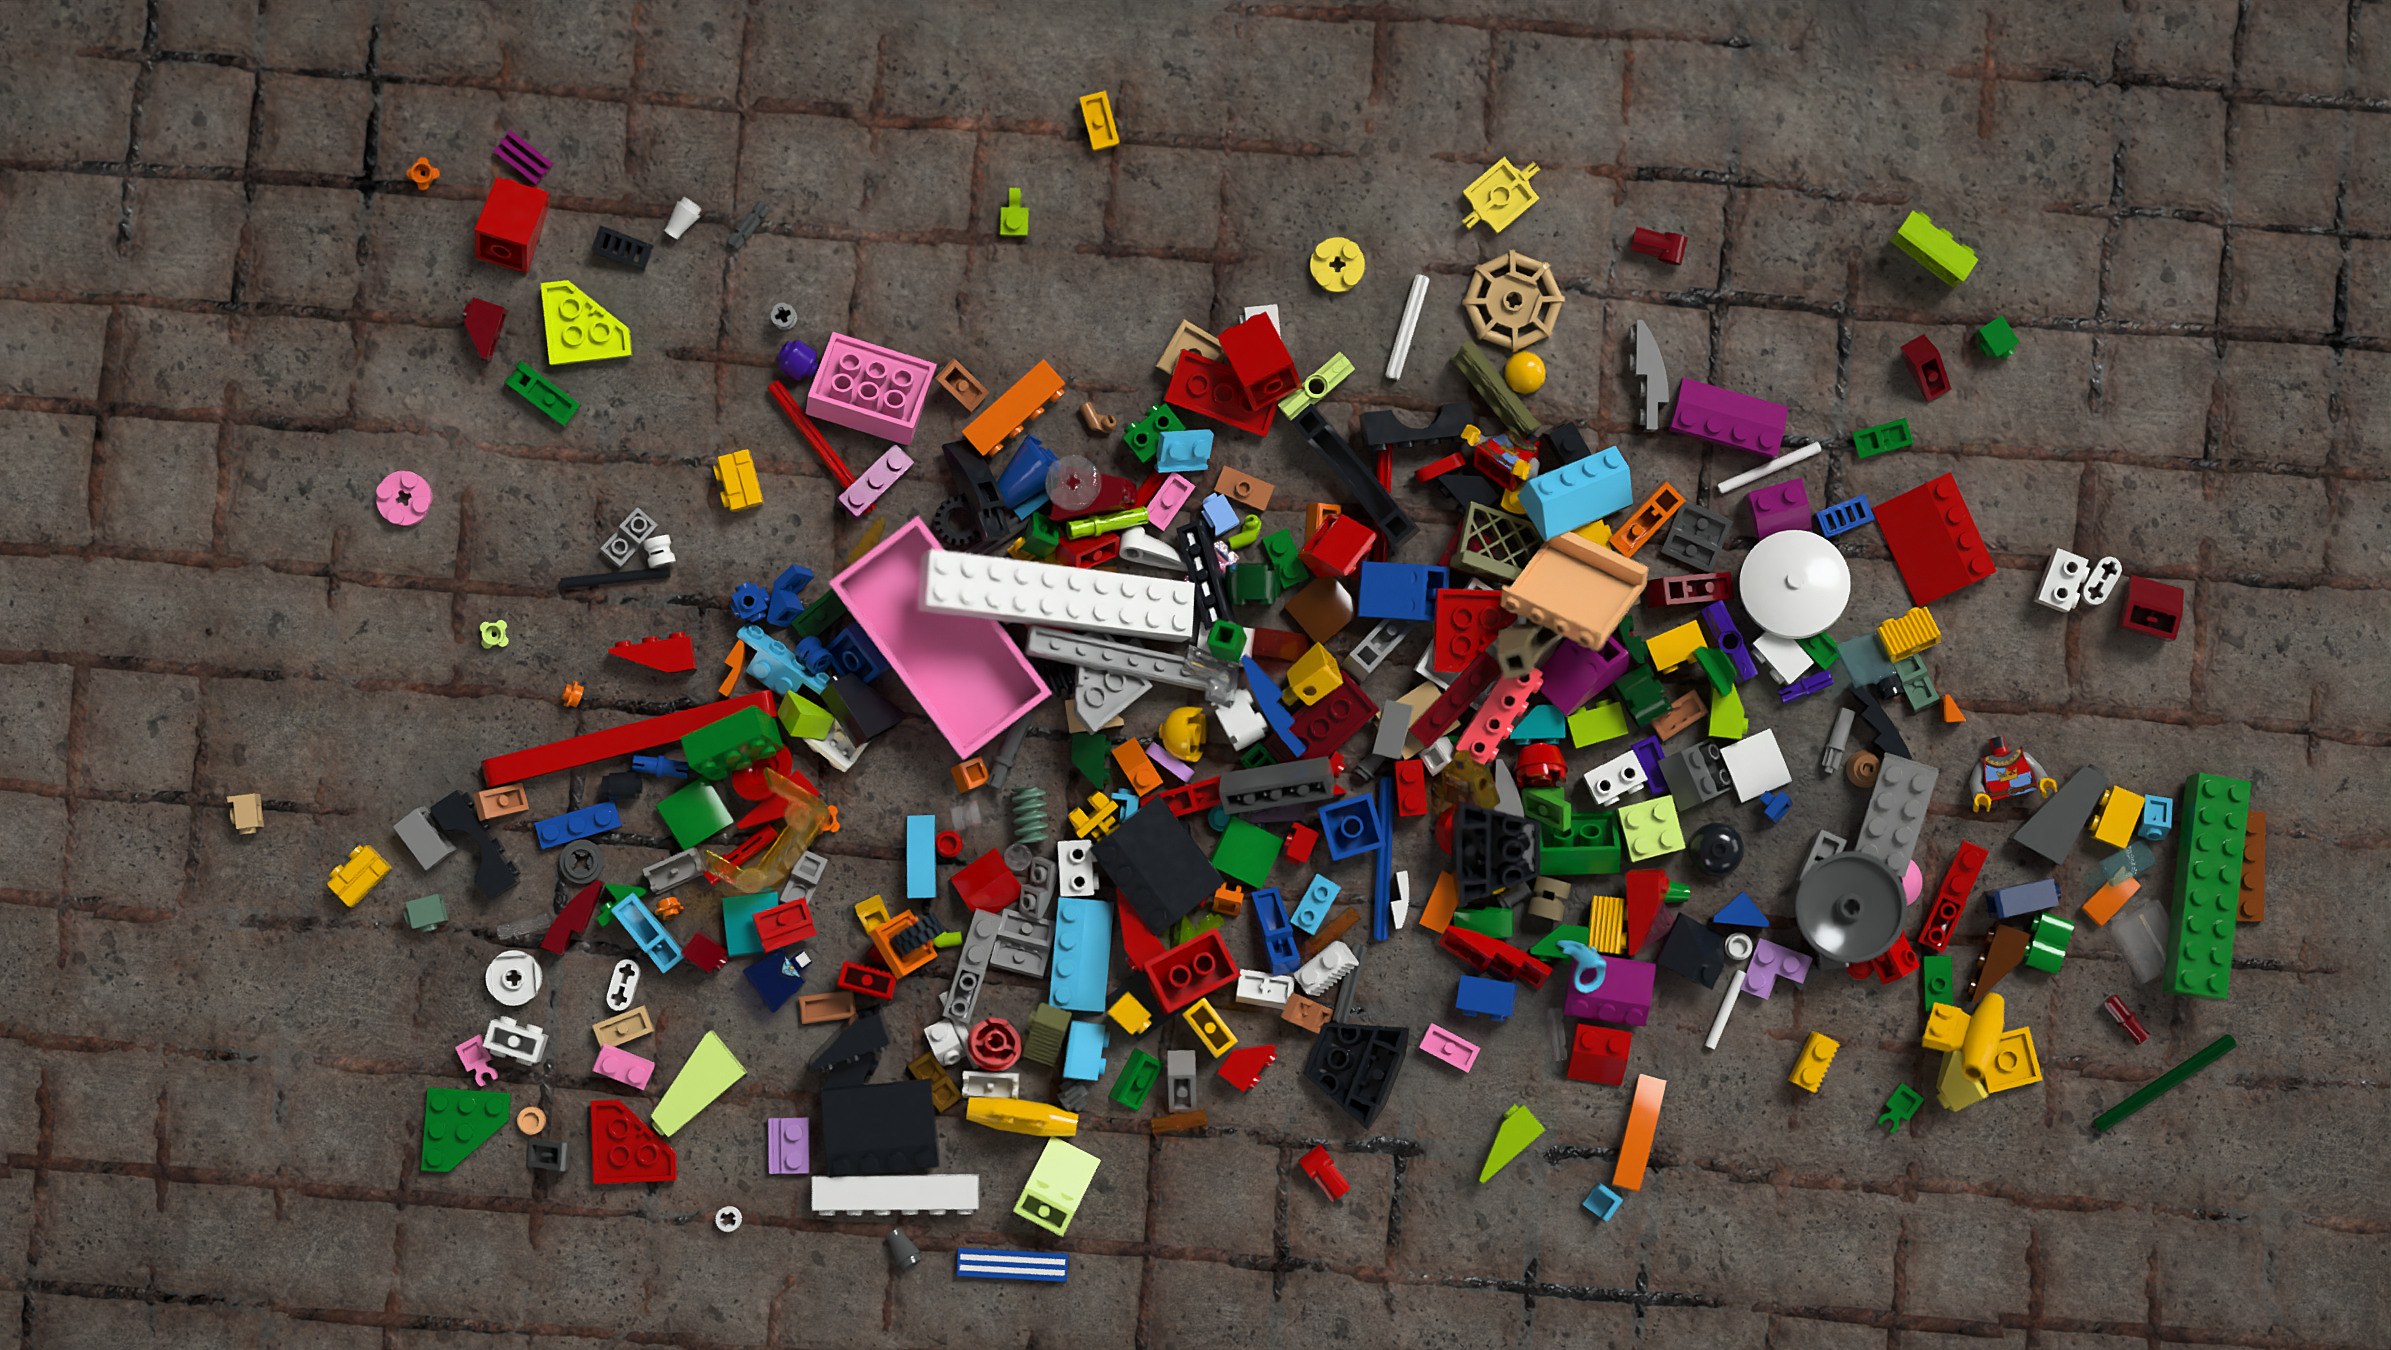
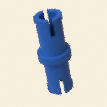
M634 754L632 772L656 774V777L661 778L663 775L687 779L688 761L665 759V756L660 755L659 758Z

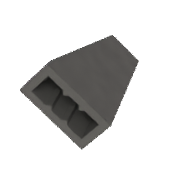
M2089 764L2088 767L2079 766L2057 788V793L2053 792L2011 833L2008 839L2056 866L2062 865L2109 780L2103 776L2104 771L2092 764Z

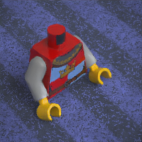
M1466 425L1460 437L1467 439V443L1470 446L1476 447L1474 467L1510 492H1514L1524 481L1537 477L1540 466L1537 460L1540 441L1535 435L1530 434L1526 438H1522L1514 431L1508 430L1499 435L1483 436L1481 431L1475 426Z
M2004 735L1988 739L1992 755L1979 758V762L1974 766L1969 781L1974 799V812H1978L1979 804L1985 805L1988 812L1991 801L2038 790V786H2040V794L2043 798H2047L2046 788H2051L2055 794L2057 793L2056 782L2048 777L2042 766L2029 753L2022 752L2021 749L2007 750Z

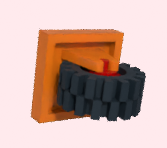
M908 909L870 931L869 934L898 980L938 956L932 947L934 945L932 939L945 932L934 912L919 920Z

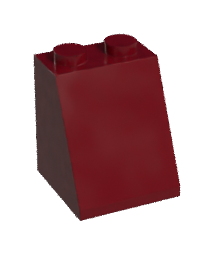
M1062 466L1050 519L1066 527L1067 522L1084 520L1090 515L1103 516L1131 510V507L1137 503L1138 490H1136V485L1126 478Z

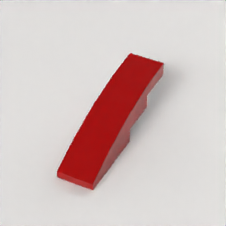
M1221 776L1158 794L1174 815L1179 817L1222 804L1219 794ZM1158 794L1139 799L1141 807Z
M1451 925L1447 926L1438 942L1445 949L1483 974L1489 967L1510 982L1517 975L1539 991L1553 968L1528 953L1505 942Z

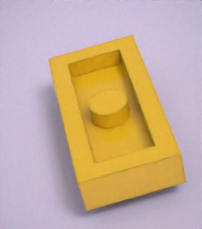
M1106 91L1079 97L1093 152L1120 145Z

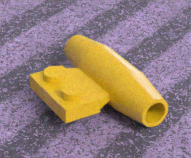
M1997 993L1985 994L1972 1017L1961 1011L1962 1008L1934 1002L1922 1045L1924 1047L1945 1052L1962 1050V1075L1965 1079L1972 1082L1983 1079L1996 1056L2004 1027V999Z
M969 1097L966 1119L997 1130L1035 1136H1075L1078 1114L1046 1103L1007 1097Z

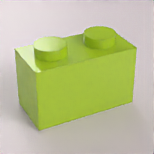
M1612 699L1597 702V708L1586 711L1585 706L1571 713V716L1565 717L1573 749L1628 734L1620 702L1613 703Z

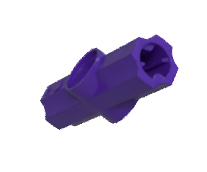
M1720 600L1700 610L1715 640L1716 648L1723 650L1737 672L1734 679L1735 683L1738 684L1757 675L1758 672L1745 648L1742 635L1737 631L1723 601ZM1725 635H1731L1736 640V646L1731 650L1723 646L1722 640Z

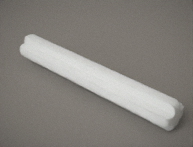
M1416 275L1385 374L1390 379L1398 380L1400 378L1429 283V278L1426 276Z

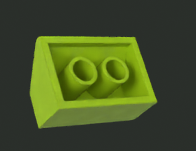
M1912 210L1889 241L1955 289L1965 281L1979 259L1974 256L1975 252L1965 244L1960 246L1953 241V235L1944 228L1940 227L1937 229L1930 223L1932 220L1921 211L1916 213Z

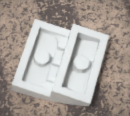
M1771 729L1720 749L1721 757L1731 776V781L1741 803L1763 795L1766 790L1770 792L1792 782Z

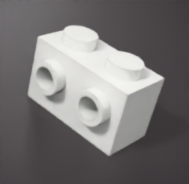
M2059 548L2052 550L2034 601L2063 613L2070 611V608L2074 609L2080 597V593H2077L2080 582L2084 583L2089 574L2090 568L2086 567L2088 559Z
M1633 750L1582 775L1596 805L1603 802L1605 807L1620 800L1618 794L1626 790L1630 795L1644 787L1642 782L1647 780ZM1626 769H1629L1632 773L1630 778H1626L1624 775ZM1602 781H1604L1607 784L1606 791H1603L1600 788V783Z
M1091 840L1058 842L1061 897L1094 895V889H1099L1098 873H1093L1092 862H1097V859L1089 850ZM1074 850H1081L1083 857L1079 860L1074 859L1072 855ZM1076 877L1084 879L1082 887L1075 886L1074 879Z
M501 1016L500 1020H491L483 1047L490 1049V1054L504 1058L506 1054L517 1057L516 1062L532 1066L533 1062L541 1061L549 1036L542 1033L543 1028L530 1024L523 1028L516 1025L517 1020Z

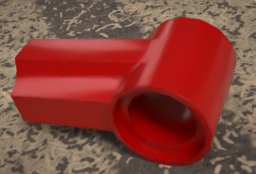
M1318 1144L1298 1160L1312 1180L1315 1179L1332 1202L1351 1188L1342 1174L1333 1165L1334 1161L1321 1144Z

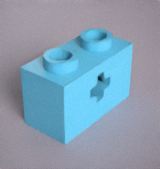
M1316 874L1292 915L1290 922L1314 935L1341 887Z

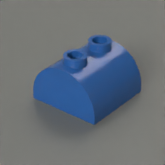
M858 621L846 627L825 647L832 654L831 664L841 677L852 672L868 685L892 666Z
M1371 793L1318 808L1333 861L1386 846Z

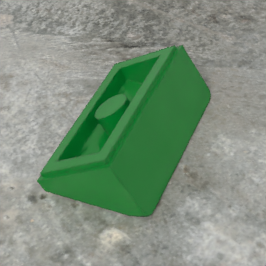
M1134 1048L1109 1096L1138 1112L1164 1063Z

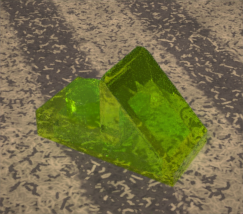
M1210 913L1198 922L1201 927L1196 930L1184 915L1182 917L1179 945L1214 927L1218 929L1225 921L1219 914L1214 917Z

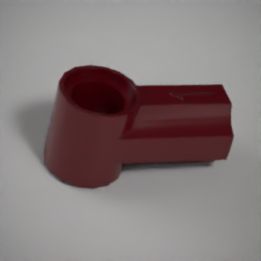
M1636 227L1630 250L1658 257V260L1664 263L1681 265L1688 238L1676 233L1665 232L1663 234Z

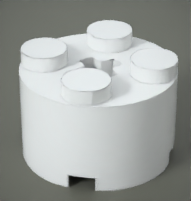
M1238 688L1210 703L1236 752L1265 737V732L1268 731L1267 725L1260 712L1254 714L1252 710L1255 707L1254 701L1247 688L1242 691Z

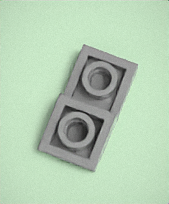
M637 507L619 526L616 533L600 548V552L621 569L643 545V541L650 537L658 525Z
M1043 857L1032 858L1030 883L1021 887L1019 912L1036 919L1042 918L1054 891L1059 863Z

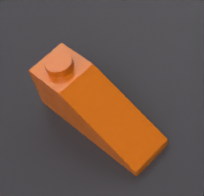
M1662 480L1608 541L1626 558H1630L1686 500L1667 481Z

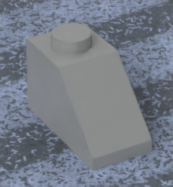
M1195 1050L1168 1051L1169 1113L1197 1112Z

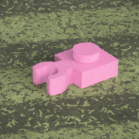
M481 1034L460 1044L455 1049L467 1072L475 1069L477 1072L476 1082L479 1086H484L486 1084L482 1076L485 1072L490 1073L493 1080L498 1078V1073L487 1064L488 1061L494 1058L489 1053V1049L483 1047L484 1039Z

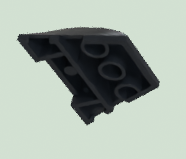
M1458 801L1452 816V875L1459 907L1467 905L1468 901L1482 896L1485 898L1490 896L1491 892L1506 886L1510 888L1540 876L1541 823L1539 821Z
M1324 1022L1303 1074L1337 1102L1343 1110L1355 1118L1361 1126L1369 1130L1385 1108L1405 1059L1409 1027Z

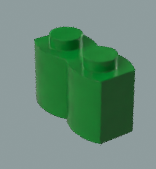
M2039 912L2038 916L2034 915L2029 926L2032 936L2030 942L2027 943L2022 957L2024 958L2023 964L2058 975L2072 934L2074 922L2046 912Z

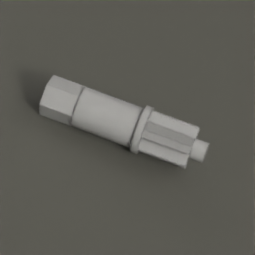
M1839 709L1822 765L1826 766L1824 771L1832 774L1833 769L1838 770L1855 716V712L1852 710Z

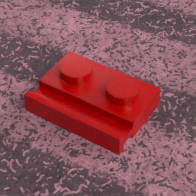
M805 897L751 915L764 953L818 935L815 931Z

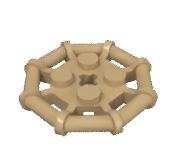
M1509 250L1507 254L1482 265H1476L1474 268L1476 271L1466 297L1462 300V306L1466 307L1478 333L1477 337L1480 340L1485 339L1509 348L1512 352H1518V349L1545 337L1550 338L1553 335L1552 329L1561 305L1565 302V296L1561 295L1550 271V265L1547 262L1542 263L1515 253V250ZM1516 264L1536 273L1532 277L1516 272ZM1509 265L1510 272L1506 275L1494 278L1490 274L1497 269ZM1540 277H1542L1550 296H1542L1541 292H1539L1536 281ZM1486 279L1491 284L1486 298H1477L1483 280ZM1515 293L1518 295L1521 305H1515L1514 308L1509 307V302L1506 301V297H1512ZM1542 303H1551L1542 323L1537 318ZM1477 305L1486 306L1488 314L1492 319L1487 325H1485ZM1530 323H1533L1538 328L1518 338L1519 328L1525 327ZM1495 324L1511 329L1512 338L1494 332L1491 329Z

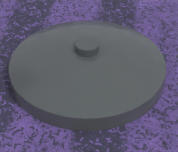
M1840 852L1817 862L1803 877L1795 899L1796 920L1806 941L1820 954L1840 962H1862L1883 954L1899 938L1907 918V897L1897 874L1882 860L1862 852Z

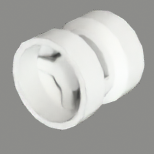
M669 535L657 536L643 541L644 549L649 554L647 560L649 568L662 567L676 562L674 553L670 551L671 540Z

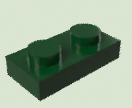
M831 588L795 618L791 624L804 639L812 635L818 637L846 614L849 608L836 591Z

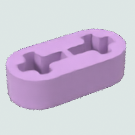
M1152 742L1145 751L1147 755L1186 783L1195 773L1155 742Z

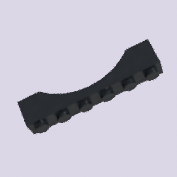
M1311 403L1291 420L1292 424L1346 484L1395 546L1401 548L1421 531L1318 407Z

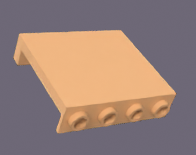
M1569 531L1545 541L1510 588L1503 586L1501 606L1510 612L1530 619L1536 624H1541L1554 630L1559 635L1571 638L1585 647L1599 651L1645 588L1648 567Z

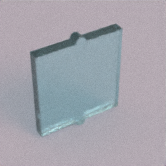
M1876 632L1861 637L1854 636L1852 640L1835 646L1855 688L1870 683L1877 684L1879 680L1897 673Z

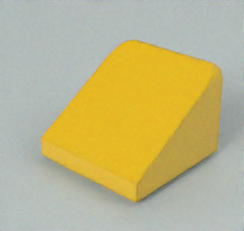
M879 894L855 905L857 915L868 936L870 931L891 920Z

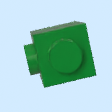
M2002 315L1975 332L1980 341L1978 346L1981 352L1986 357L1990 356L1992 360L1998 356L2004 360L2016 352L2014 346L2020 343Z
M1216 619L1213 629L1209 632L1207 646L1213 657L1239 663L1247 637L1241 625Z

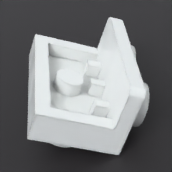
M829 707L825 709L828 712L832 713ZM836 718L825 740L802 738L813 751L822 754L833 767L843 772H846L857 761L870 743L868 742L855 749Z

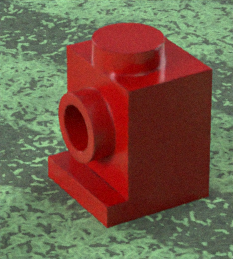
M1294 822L1292 828L1296 829L1295 834L1289 832L1283 845L1287 849L1284 860L1299 866L1300 861L1303 863L1307 862L1319 833Z

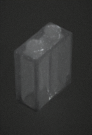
M2148 897L2133 904L2135 909L2125 913L2123 910L2110 918L2111 923L2105 926L2137 982L2143 984L2165 971L2170 918L2158 899L2149 900Z

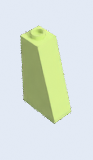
M713 1030L704 1036L651 1115L654 1119L652 1125L661 1136L664 1134L668 1137L672 1136L748 1073Z

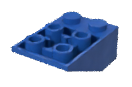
M1361 561L1357 616L1434 623L1436 588L1448 589L1450 567Z

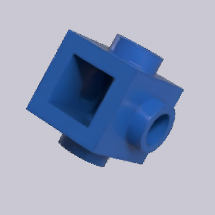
M746 582L735 588L736 593L731 595L733 602L730 603V606L736 618L741 616L744 621L750 620L751 623H754L766 617L765 612L769 611L768 603L771 599L765 587L760 588L756 583L751 585L750 582ZM748 596L754 599V604L750 607L744 604V600Z

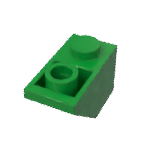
M1559 924L1529 948V954H1535L1536 959L1551 962V956L1561 957L1562 963L1571 964L1573 956L1563 953L1564 947L1557 945V941H1575L1587 947L1589 928Z

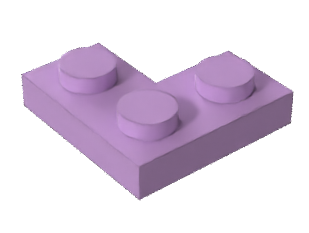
M1760 938L1740 989L1768 1000L1777 975L1803 984L1813 958Z

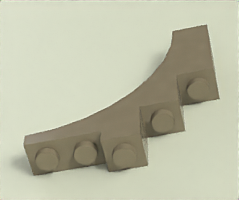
M1640 596L1637 597L1632 606L1640 604ZM1526 618L1525 624L1499 630L1497 655L1505 679L1533 672L1534 665L1541 654L1564 635H1559L1554 630L1541 624H1536Z

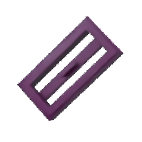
M511 130L500 141L499 146L493 150L536 185L539 184L554 165ZM512 139L543 162L545 166L541 168L509 142ZM505 147L536 170L538 175L535 177L503 152Z

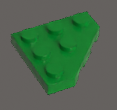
M428 1087L421 1170L452 1171L461 1161L510 1120L512 1093Z

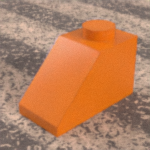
M1135 737L1112 750L1113 755L1140 798L1163 784L1162 779Z

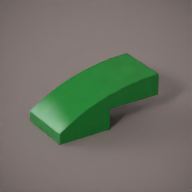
M1907 418L1852 433L1860 459L1914 444Z
M1488 906L1484 911L1457 908L1454 912V926L1475 931L1491 938L1512 937L1514 935L1513 909Z

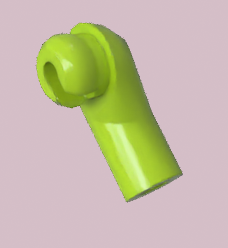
M961 931L943 932L932 939V942L938 948L963 945Z

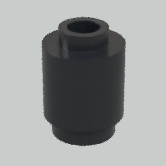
M636 772L609 773V776L602 777L603 798L610 797V800L637 799L638 794L643 793L642 777H637Z

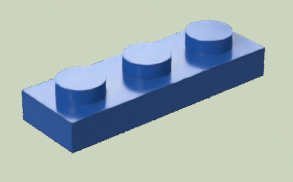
M615 800L534 823L542 849L622 827Z

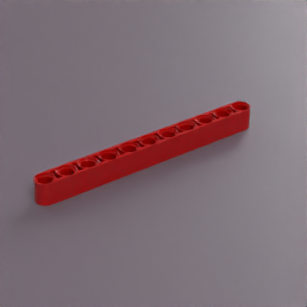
M772 690L744 695L483 760L481 764L487 788L681 741L680 737L752 705H755L773 718L778 717Z

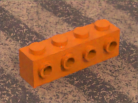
M1043 359L961 432L984 459L988 455L993 458L1004 448L1002 443L1010 437L1012 440L1024 430L1022 427L1024 423L1029 419L1035 421L1045 412L1042 407L1050 400L1052 403H1055L1065 394L1063 389L1066 387V383Z

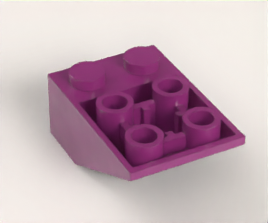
M1611 635L1599 651L1585 647L1579 642L1567 638L1539 669L1543 673L1540 678L1544 680L1539 690L1567 717L1629 670V653Z

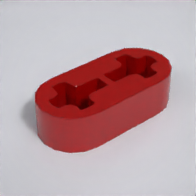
M1458 452L1420 468L1414 474L1419 485L1465 466L1466 461L1462 452Z

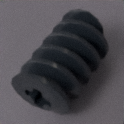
M1056 662L1054 671H1051L1048 665L1044 666L1043 675L1046 686L1051 692L1054 691L1057 697H1061L1062 688L1065 689L1068 695L1072 694L1073 686H1075L1076 664L1073 666L1071 663L1065 662V668L1063 669Z

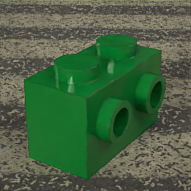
M1166 403L1161 407L1159 404L1154 405L1145 413L1147 416L1145 420L1140 424L1135 421L1124 430L1126 435L1123 436V441L1143 465L1156 456L1160 432L1186 431L1184 425ZM1165 420L1168 422V425L1161 427L1159 422ZM1140 437L1147 439L1144 444H1139L1137 440Z

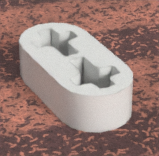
M2105 557L2096 563L2081 589V597L2086 604L2098 605L2103 603L2108 597L2122 572V566L2116 558ZM2112 563V570L2115 571L2114 574H2108L2103 580L2101 577L2105 570L2102 568V565ZM2099 582L2101 584L2098 589V593L2101 595L2100 598H2089L2091 593L2088 591V588H2095Z
M622 960L614 969L607 993L608 1005L614 1010L621 1011L627 1009L633 1001L641 973L640 966L634 960ZM630 964L631 970L635 971L634 976H629L625 984L622 983L624 973L620 972L621 967L625 968ZM621 986L625 987L623 996L627 998V1001L621 1002L620 1006L616 1005L617 1001L613 999V994H619Z

